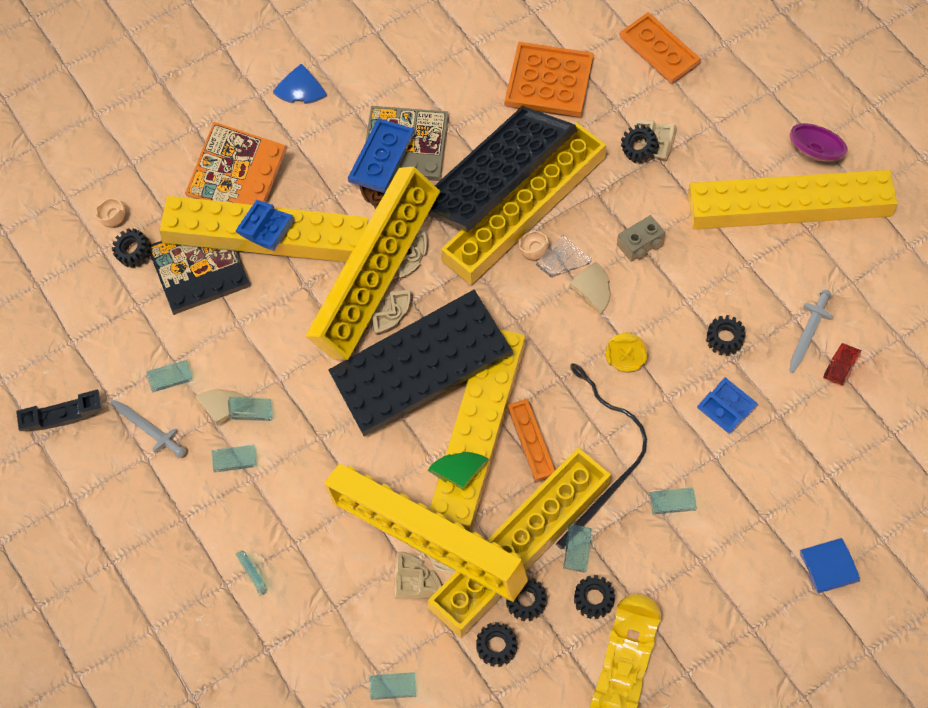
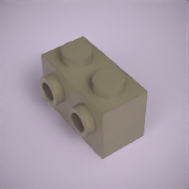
M649 215L619 233L617 246L632 262L635 259L643 258L653 248H659L664 243L665 231L652 215Z

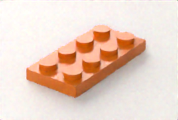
M649 12L620 32V37L671 83H674L700 63L701 58Z

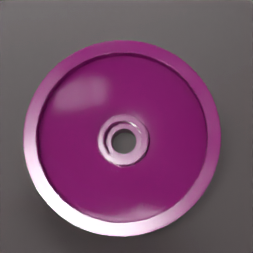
M801 123L794 125L790 131V138L795 147L810 159L828 162L837 161L844 158L848 151L846 143L837 134L824 127Z

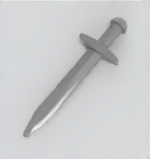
M822 290L819 293L820 298L816 306L805 303L803 306L812 314L792 356L790 373H793L803 360L820 319L832 320L833 318L830 313L824 310L828 299L832 297L829 290Z
M111 400V403L120 414L158 441L153 448V452L156 453L166 446L175 453L177 458L185 456V447H180L172 441L177 434L176 429L164 434L128 406L116 400Z

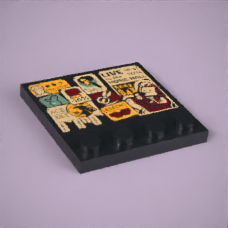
M162 240L150 246L152 252L149 253L173 315L250 287L246 273L235 250L162 243Z

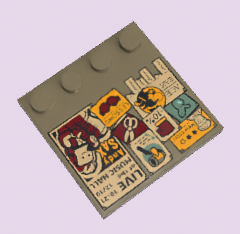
M371 106L366 141L378 118L414 128L415 134L398 169L415 167L429 181H440L448 111Z

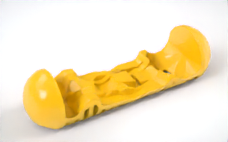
M632 594L624 597L618 603L616 618L610 632L609 644L605 655L604 668L600 673L590 708H638L643 683L642 678L647 669L649 657L655 643V634L661 621L660 608L649 596ZM628 631L639 632L638 639L627 637Z

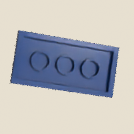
M378 118L348 176V182L385 193L415 134V129Z

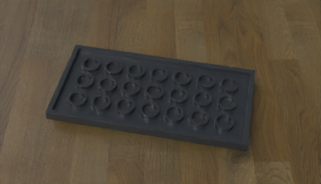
M521 106L434 185L440 190V193L428 215L469 232L529 177L532 172L542 165L546 159L556 152L560 146L569 140L578 131L576 125Z
M475 289L355 354L348 360L328 369L365 437L513 355V351Z

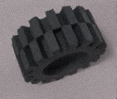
M642 124L640 128L638 125H634L635 129L628 128L630 132L627 133L625 131V137L621 138V147L627 158L634 163L638 161L639 164L642 163V160L648 162V157L653 159V153L657 154V148H659V141L654 131ZM644 138L647 140L646 146L642 149L635 150L633 148V144L638 139Z
M129 228L126 229L127 233L121 231V236L117 235L115 237L117 242L113 241L112 244L115 247H112V251L114 252V257L124 266L134 268L135 265L137 267L141 266L140 262L143 264L147 262L144 259L146 257L149 259L150 255L148 252H152L150 248L152 244L141 231ZM137 242L138 245L135 251L126 254L127 248L132 243Z
M726 315L725 319H723V316H719L718 320L716 318L713 319L712 323L709 324L706 341L709 342L708 347H713L712 351L714 353L718 350L721 356L723 352H726V356H730V352L734 355L737 350L740 351L746 336V332H744L745 327L741 326L742 322L740 320L736 322V317H733L732 320L729 319L730 315ZM722 330H727L733 333L734 338L731 341H724L718 337V333Z
M594 575V578L587 576L586 580H580V584H577L574 594V604H576L577 611L580 610V614L582 616L586 614L589 619H591V616H594L595 619H599V616L605 617L606 613H610L614 605V587L611 588L610 581L606 582L604 577L598 579V575ZM590 590H598L602 593L603 600L597 605L590 604L586 600V594Z
M531 578L519 593L530 592L533 594L535 601L531 606L524 607L520 605L517 600L518 596L514 602L506 599L509 613H513L516 619L520 617L521 621H525L527 618L529 621H532L533 617L537 619L540 613L544 612V607H546L547 597L545 588L541 587L539 581L536 583L535 579Z
M495 622V625L489 623L487 628L483 627L481 633H478L476 640L479 658L483 659L485 664L490 663L492 667L495 664H498V667H502L503 663L507 665L510 659L513 660L517 651V640L513 630L510 627L507 628V625L504 623L502 626L499 625V622ZM491 638H502L506 644L505 648L501 652L491 651L488 648V642Z

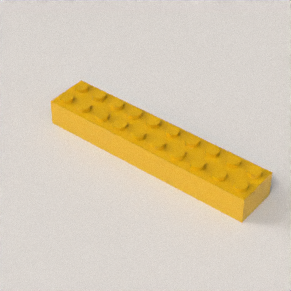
M576 122L575 125L578 131L569 140L560 146L556 152L546 159L542 165L532 172L529 177L517 186L469 232L461 230L441 248V261L472 285L605 158L606 144Z
M415 167L398 169L305 335L306 338L332 359L348 360L440 193V190Z
M891 170L692 182L688 190L692 230L893 217L897 206Z
M167 196L160 234L162 243L347 262L368 224V217L274 207L275 210L293 215L294 221L273 251L249 241L235 231L252 205Z
M501 329L499 330L511 347L513 355L468 379L446 455L462 452L477 453L488 458L489 461L477 477H473L464 491L451 482H444L438 478L429 511L435 514L438 512L444 515L448 521L461 524L469 532H472L507 411V405L509 404L525 348V335Z
M578 447L486 541L499 544L508 553L514 552L522 558L526 572L610 485L611 474ZM456 571L427 601L428 609L462 638L502 596Z
M339 463L324 482L335 506L514 602L528 581L522 558L518 554L506 552L495 542L489 543L476 532L471 533L461 524L448 521L441 513L436 512L435 514L429 511L422 503L416 504L412 502L405 494L400 493L399 495L393 492L388 485H380L369 475L363 476L359 474L352 466L348 465L346 467Z

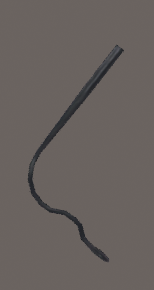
M575 363L570 365L571 371L578 378L586 380L592 386L594 396L600 403L611 410L626 414L637 424L643 437V445L637 460L588 508L556 543L560 549H563L638 466L646 453L647 436L644 427L635 415L626 409L612 406L598 395L595 383Z

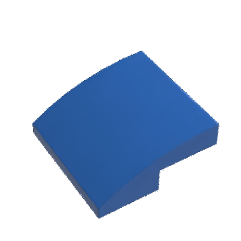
M256 200L235 231L249 241L274 251L293 223L294 217L291 214L275 210L273 204Z
M724 377L717 387L706 395L697 408L728 434H731L753 412L758 403Z
M842 538L800 550V556L809 571V578L818 594L860 582L854 561Z

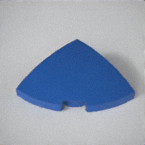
M300 64L291 71L273 90L275 96L289 103H294V100L309 104L327 97L322 86L303 64Z

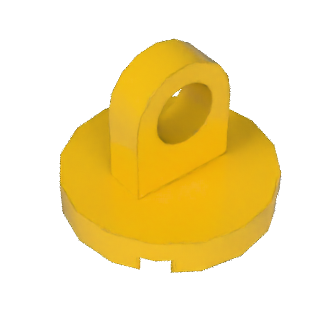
M623 332V334H618L609 340L606 345L605 357L610 365L612 364L615 369L631 372L638 370L646 362L648 349L646 343L640 337L632 334V332Z

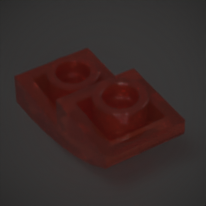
M842 343L829 363L823 378L833 383L844 385L851 375L853 366L860 358L862 350Z

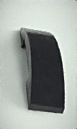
M98 389L78 394V399L40 409L36 405L17 410L18 430H45L86 419L102 410L100 392Z

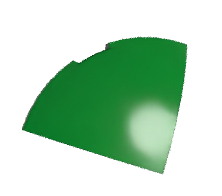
M472 452L448 454L435 461L428 468V471L444 482L449 481L464 491L473 477H477L489 459Z

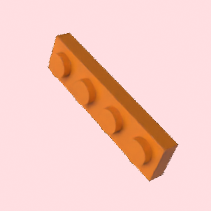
M524 399L508 404L507 409L535 483L546 480L555 469L529 401Z

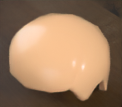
M116 198L103 200L99 206L95 207L96 214H94V217L103 226L113 227L119 225L124 219L125 206L123 202Z
M530 231L519 239L518 248L527 259L536 260L546 255L549 249V240L547 235L540 231Z

